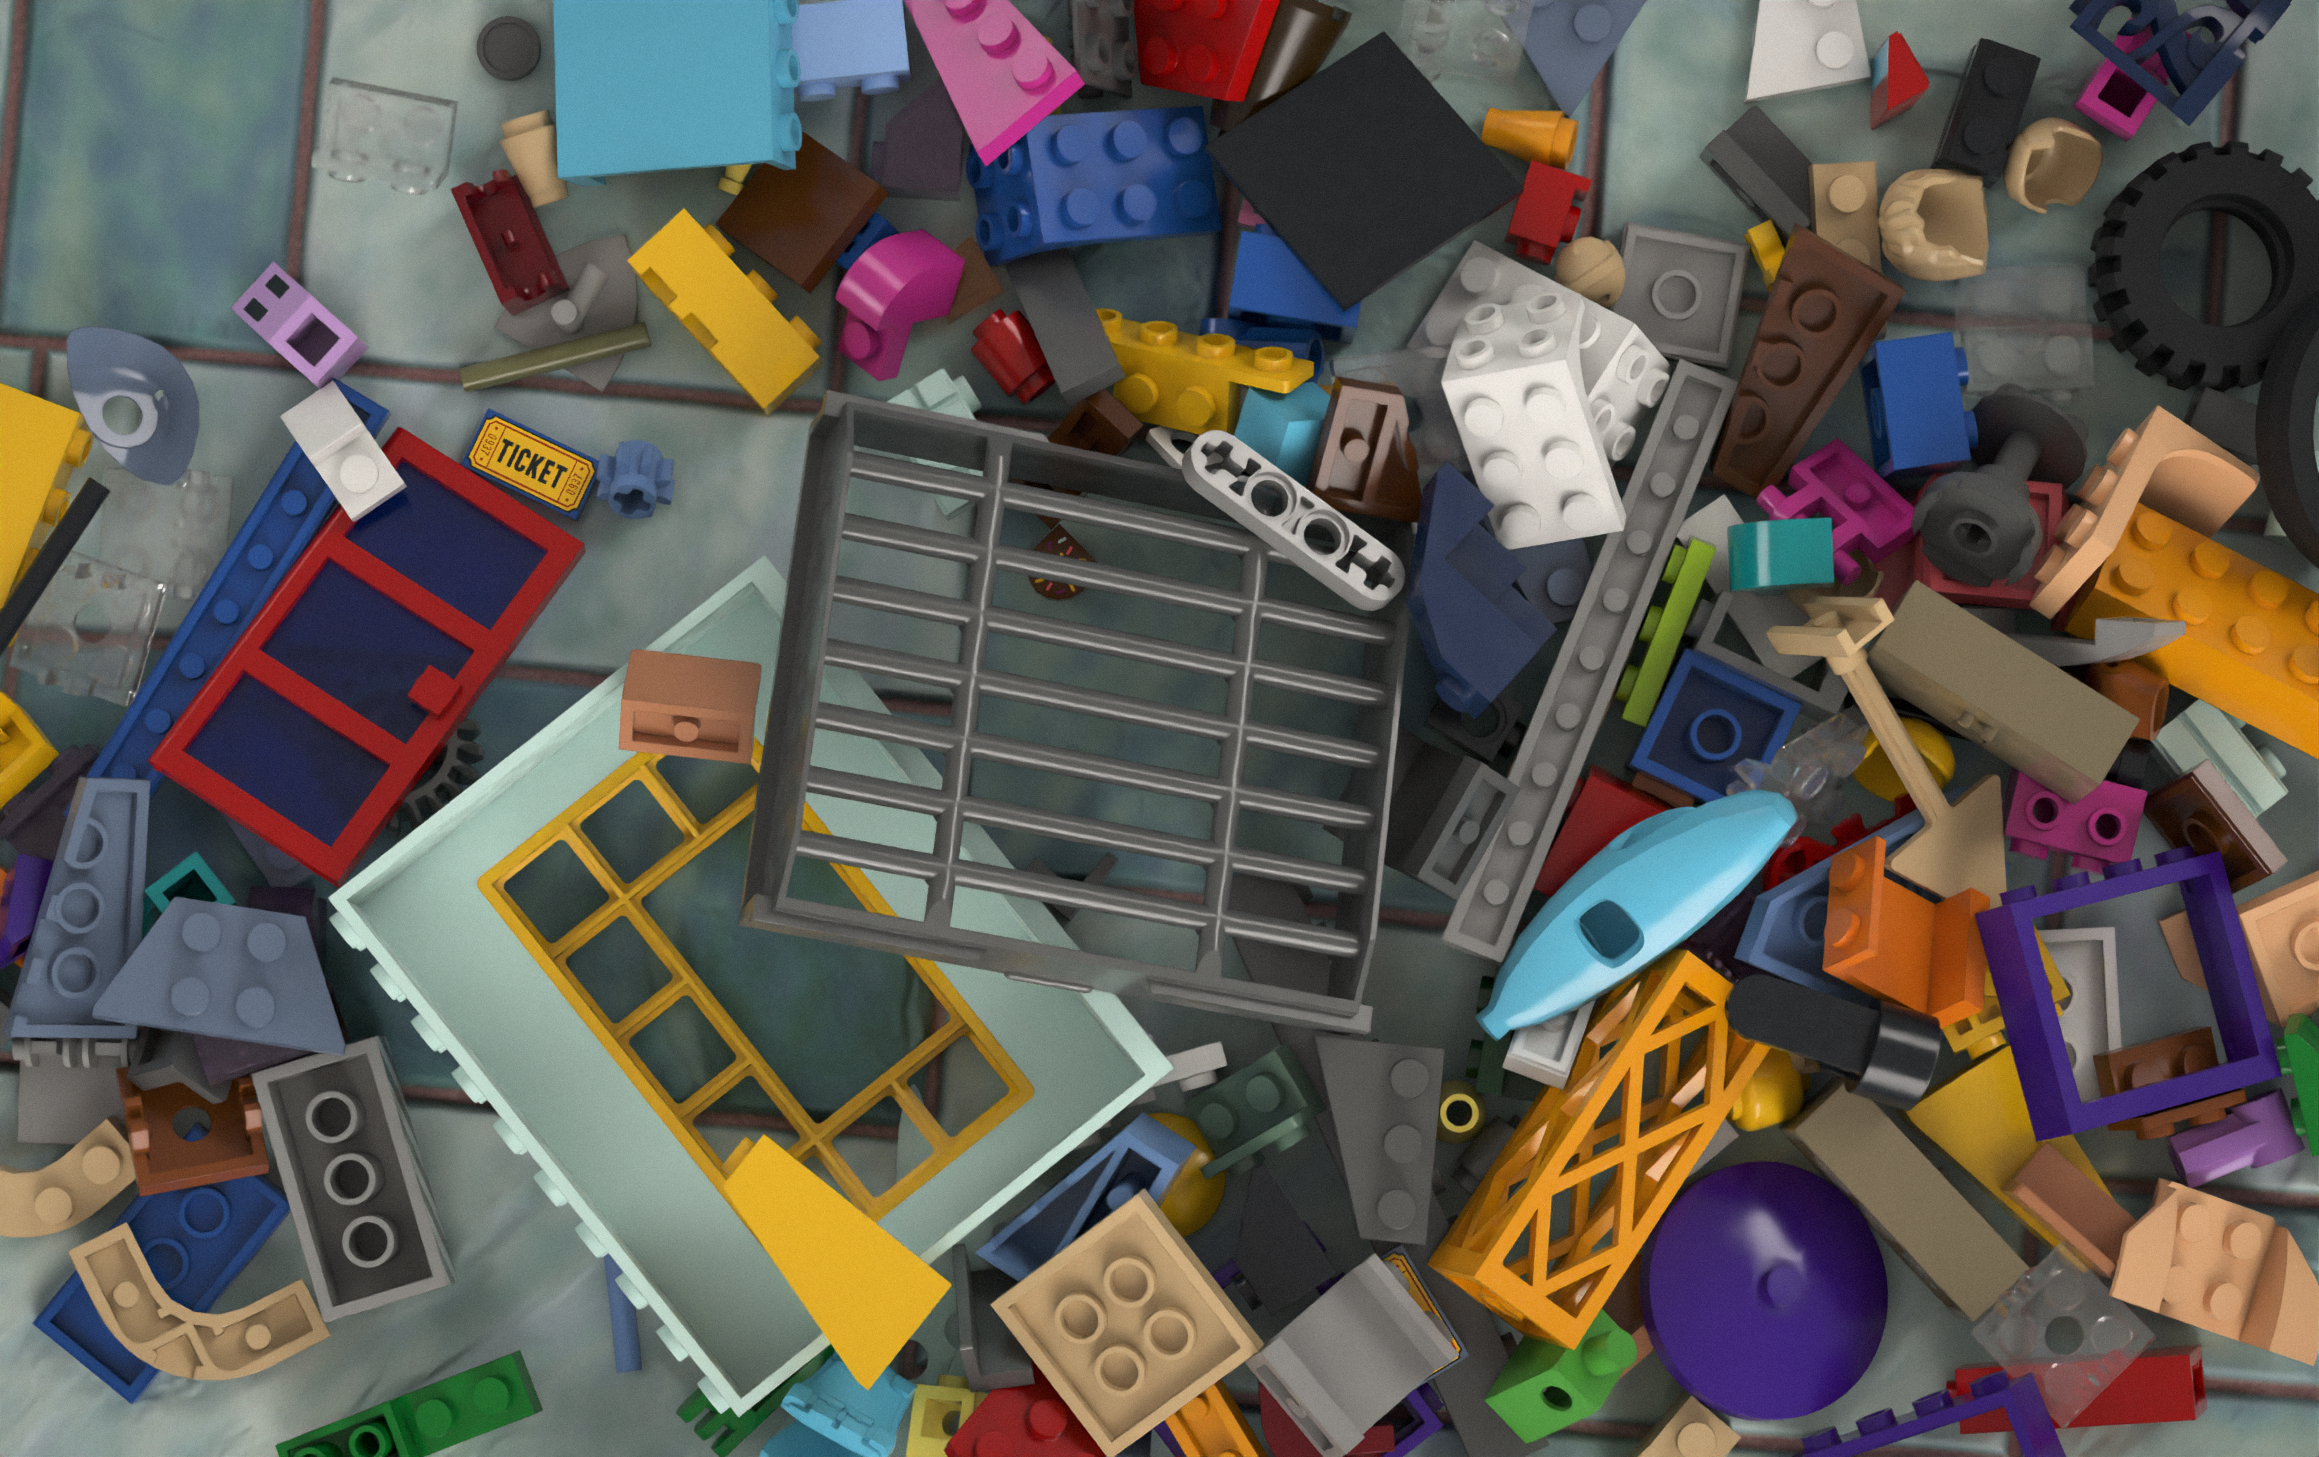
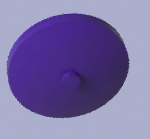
M1755 1161L1731 1165L1700 1177L1682 1189L1671 1200L1651 1231L1642 1257L1639 1288L1641 1310L1647 1333L1659 1359L1672 1377L1689 1394L1703 1404L1723 1414L1749 1421L1768 1422L1796 1418L1819 1411L1837 1401L1860 1380L1876 1355L1882 1340L1888 1310V1285L1886 1270L1877 1241L1861 1213L1843 1193L1823 1178L1802 1168L1780 1162Z

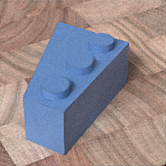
M1141 1112L998 1230L975 1254L1012 1278L1020 1281L1143 1188L1146 1189L1160 1208L1197 1146L1144 1112Z

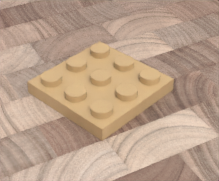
M1145 1188L990 1304L1107 1457H1114L1256 1354L1264 1345L1263 1341Z

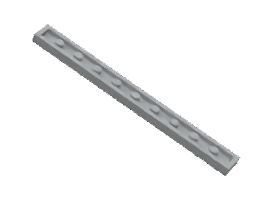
M1679 359L1621 500L1627 516L1624 530L1608 533L1507 778L1520 787L1521 790L1457 900L1442 937V944L1496 966H1502L1739 381Z

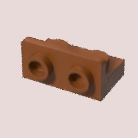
M2211 1026L2193 1027L2093 1055L2101 1097L2219 1064ZM2245 1088L2230 1090L2107 1125L2108 1131H2135L2137 1140H2149L2174 1134L2175 1128L2173 1123L2187 1119L2188 1125L2217 1122L2227 1118L2226 1107L2247 1102Z

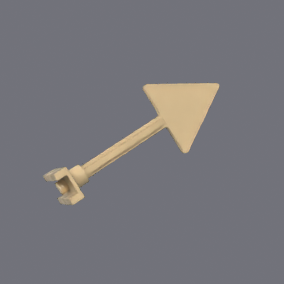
M1810 596L1802 603L1811 618L1802 627L1774 625L1766 632V635L1777 654L1824 656L1833 673L1841 675L1924 818L1925 824L1923 828L1885 859L1884 867L1943 900L1972 887L1990 897V909L2001 907L2002 902L1999 893L2007 892L2000 777L1994 774H1986L1949 805L1866 661L1869 655L1864 645L1895 620L1883 598Z

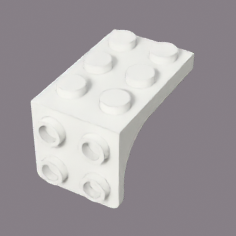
M1474 240L1407 344V347L1416 356L1445 370L1458 321L1462 315L1474 307L1486 303H1496L1502 306L1529 301L1533 297L1545 292L1566 294L1574 291ZM1582 296L1585 305L1579 335L1582 377L1590 410L1610 469H1612L1616 461L1622 460L1631 450L1635 441L1636 430L1650 408L1657 406L1664 398L1670 383L1672 367L1635 323Z
M1545 292L1533 297L1529 301L1502 306L1496 303H1486L1474 307L1462 315L1458 321L1442 376L1441 384L1479 491L1495 505L1488 513L1496 539L1507 550L1624 530L1627 516L1590 410L1582 377L1579 335L1585 305L1581 294L1577 292L1566 294Z

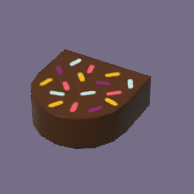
M1060 523L1034 549L1035 551L1098 563ZM1029 576V581L1035 591L1045 599L1052 601L1071 600L1086 589V587Z

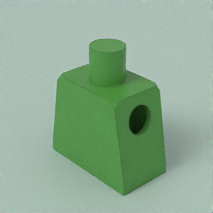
M1602 1308L1575 1350L1523 1336L1484 1398V1401L1526 1444L1532 1443L1599 1410L1624 1369L1630 1367L1635 1362L1637 1357L1636 1343L1633 1337L1627 1331L1622 1330Z

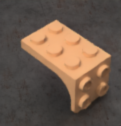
M2157 405L2135 431L2126 428L2121 433L2106 456L2107 463L2103 467L2095 463L2078 485L2074 495L2080 498L2082 502L2080 506L2075 503L2065 514L2054 532V536L2061 540L2060 546L2054 544L2034 571L2033 577L2041 581L2029 606L2051 620L2114 551L2138 502L2211 538L2256 490L2260 481L2258 472Z

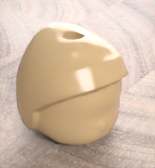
M1592 236L1575 239L1563 247L1556 258V273L1554 277L1560 285L1580 293L1583 297L1605 308L1612 307L1620 298L1626 279L1625 266L1618 250L1609 240L1603 241Z

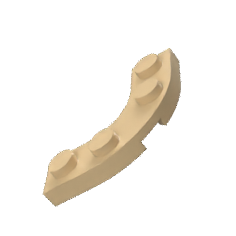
M115 1115L104 1120L62 1158L47 1167L20 1170L0 1164V1236L37 1237L73 1227L96 1214L136 1181L126 1128Z
M127 1222L68 1251L98 1314L113 1336L137 1358L171 1375L203 1381L241 1378L272 1367L331 1336L303 1279L244 1308L220 1315L193 1312L171 1300L156 1281Z

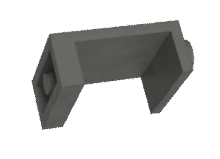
M1722 590L1711 600L1701 599L1698 605H1694L1681 637L1682 641L1689 643L1687 649L1802 704L1799 714L1818 723L1837 715L1849 689L1841 675L1833 673L1825 657L1822 658L1809 687L1713 643L1734 598L1733 594Z
M1399 725L1384 865L1457 901L1521 788L1484 763L1467 755L1462 760L1424 742ZM1350 780L1338 801L1348 803ZM1323 826L1322 829L1344 842V828Z

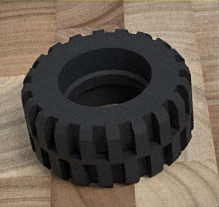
M2210 141L2193 144L2180 153L2176 154L2173 151L2156 160L2130 181L2122 192L2112 200L2103 213L2106 218L2102 226L2095 231L2090 250L2096 254L2095 262L2088 267L2089 287H2097L2099 300L2092 306L2098 322L2107 320L2115 333L2108 340L2119 354L2127 349L2138 359L2134 367L2146 376L2151 377L2158 373L2167 377V386L2184 391L2194 386L2209 387L2222 393L2229 388L2239 386L2243 389L2262 381L2272 350L2282 331L2300 307L2319 290V200L2317 201L2307 189L2314 180L2300 167L2293 173L2281 167L2284 156L2267 148L2259 155L2249 152L2248 143L2228 141L2222 147H2213ZM2200 210L2225 212L2246 223L2264 244L2271 264V289L2263 306L2246 321L2224 327L2203 323L2184 312L2168 293L2160 270V248L2171 227L2186 215Z

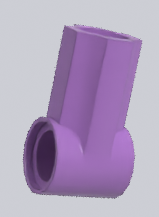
M2282 1088L2247 1098V1102L2228 1107L2229 1112L2226 1113V1119L2195 1125L2165 1137L2169 1156L2184 1186L2190 1188L2200 1186L2250 1165L2251 1168L2262 1167L2303 1151L2305 1146L2301 1136L2298 1137L2295 1132L2291 1111Z

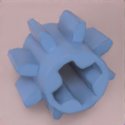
M631 440L619 442L615 457L601 454L599 457L596 479L599 480L598 500H608L610 508L616 514L625 518L641 519L652 517V513L656 508V502L670 505L672 502L675 480L672 479L674 460L663 459L660 450L654 444L646 441Z

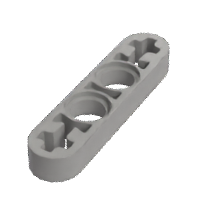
M1211 430L1202 433L1186 450L1182 459V473L1186 482L1197 493L1351 605L1361 610L1375 611L1384 608L1402 590L1405 582V569L1401 560L1393 551L1235 436L1225 431ZM1213 452L1220 454L1224 458L1220 466L1221 469L1215 474L1208 472L1204 468L1208 461L1207 457ZM1245 471L1250 477L1236 494L1230 488L1238 480L1240 474ZM1261 486L1274 490L1282 501L1281 515L1272 517L1261 514L1252 502L1251 493L1253 488ZM1320 525L1332 534L1335 540V549L1332 554L1319 555L1307 546L1304 539V531L1307 526ZM1351 548L1356 554L1348 561L1349 564L1342 571L1336 564ZM1371 567L1381 572L1378 579L1379 585L1373 590L1363 583L1367 576L1365 572Z

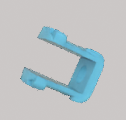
M835 1350L816 1373L802 1383H795L784 1397L781 1407L797 1420L774 1437H770L762 1448L759 1457H889L896 1445V1434L918 1386L900 1375H896L887 1366L871 1388L867 1390L856 1381Z

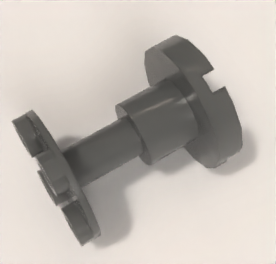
M2011 383L2000 385L1994 394L1983 397L1971 409L1977 424L1978 447L1970 449V454L1979 467L1974 472L1957 471L1938 477L1923 492L1915 506L1911 523L1914 536H1916L1920 529L1921 536L1925 540L1921 550L1930 563L1949 577L1977 587H1990L1993 579L2003 580L2008 578L2004 586L2018 582L2031 569L2040 552L2044 535L2039 516L2029 503L2030 492L2026 481L2063 484L2064 490H2066L2082 475L2088 455L2085 446L2089 435L2088 428L2080 418L2064 413L2050 401L2031 395L2022 386Z

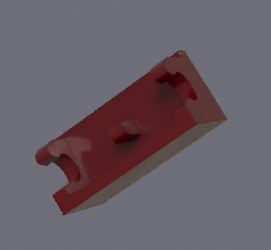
M499 169L492 172L493 180L483 185L474 186L473 183L465 182L452 188L451 192L500 303L514 316L565 293L570 288L538 215L532 206L530 197L527 196L517 175L511 176L506 169Z

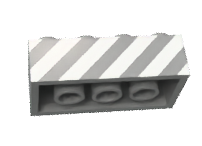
M374 1036L347 1044L345 1056L318 1053L252 1073L251 1077L323 1322H330L458 1282L386 1036Z

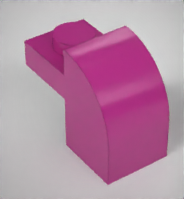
M2149 24L2145 30L2133 36L2118 35L2113 44L2125 54H2128L2153 37L2151 25ZM2185 31V34L2188 39L2191 36V34ZM2158 52L2140 64L2143 69L2165 87L2169 82L2166 80L2169 76L2163 67ZM2104 56L2089 76L2072 107L2127 142L2135 135L2157 99Z
M924 229L895 234L872 245L853 263L837 290L835 300L848 309L837 350L877 381L897 378L913 323L950 314L966 260Z

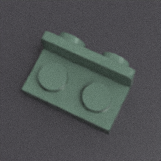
M1288 1042L1184 1102L1216 1156V1159L1200 1168L1206 1180L1225 1169L1228 1170L1232 1179L1240 1176L1266 1160L1260 1149L1273 1143L1278 1153L1291 1147L1311 1134L1306 1122L1327 1109Z

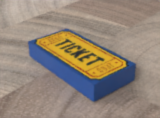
M488 408L461 465L473 473L578 522L598 481L596 476L599 461Z

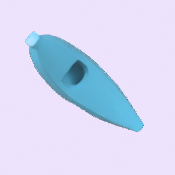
M1749 790L1710 801L1697 808L1680 807L1661 812L1618 835L1566 881L1520 934L1497 974L1488 1006L1475 1017L1480 1026L1492 1039L1498 1041L1510 1030L1546 1023L1577 1010L1615 989L1667 955L1740 894L1764 867L1797 819L1798 814L1792 803L1780 793L1766 790Z

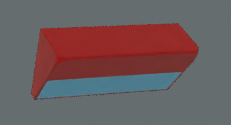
M1898 31L1888 36L1871 59L1870 126L1872 130L1910 110L1929 88L1930 82L1902 33L1899 34Z

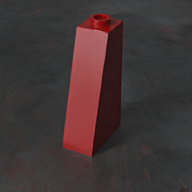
M2201 1344L1963 1364L1955 1369V1380L1946 1382V1389L1949 1390L1951 1397L1955 1398L1970 1393L1969 1383L1988 1374L2005 1370L2008 1378L2012 1379L2032 1372L2055 1429L2196 1420L2207 1409ZM2004 1407L1959 1421L1960 1434L2014 1431Z

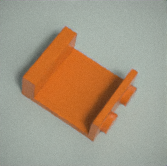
M1877 835L1833 856L1829 871L1830 883L1827 919L1824 929L1825 943L1822 970L1874 998L1937 1017L1940 1022V1029L1982 1011L1986 954L1975 914L1990 909V897L1971 887L1934 904L1884 877L1886 840Z

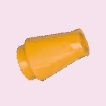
M1490 107L1484 121L1481 141L1487 146L1495 147L1529 164L1533 160L1558 169L1567 170L1573 156L1579 122L1578 120L1565 118L1564 111L1501 110Z

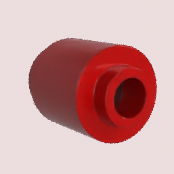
M999 309L973 330L972 334L978 341L970 351L1008 397L1016 395L1025 406L1056 382L1031 324L1019 310L1007 316L1002 309Z

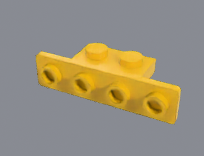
M1095 308L1126 375V378L1114 383V397L1120 400L1139 421L1198 435L1211 430H1220L1234 436L1239 420L1240 384L1285 394L1290 393L1314 375L1313 361L1293 357V353L1286 348L1269 346L1256 349L1235 344V339L1228 335H1194L1178 331V326L1171 322L1149 321L1141 323L1123 319L1122 314L1113 309Z

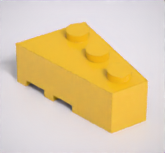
M683 208L634 253L627 262L640 281L762 411L769 416L824 365L820 356L815 352L822 344V341L797 315L788 322L772 305L779 296L754 269L745 275L729 258L736 250L711 223L702 228Z

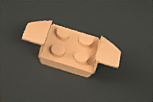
M2319 870L2236 906L2266 1019L2281 1028L2287 1025L2289 1015L2303 1013L2308 1017L2319 1007ZM2186 908L2158 920L2180 978L2208 991Z
M2158 1178L2148 1212L2123 1234L2120 1255L2109 1296L2192 1326L2314 1366L2319 1351V1284L2288 1228L2277 1226L2274 1218L2179 1183Z

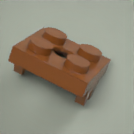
M244 1046L241 1050L227 1099L217 1104H212L180 1081L144 1091L126 1079L130 1066L116 1069V1082L140 1197L269 1172V1161L262 1132L261 1107L256 1100V1090L249 1071ZM194 1107L206 1112L212 1124L209 1133L198 1141L181 1139L173 1129V1120L181 1110Z

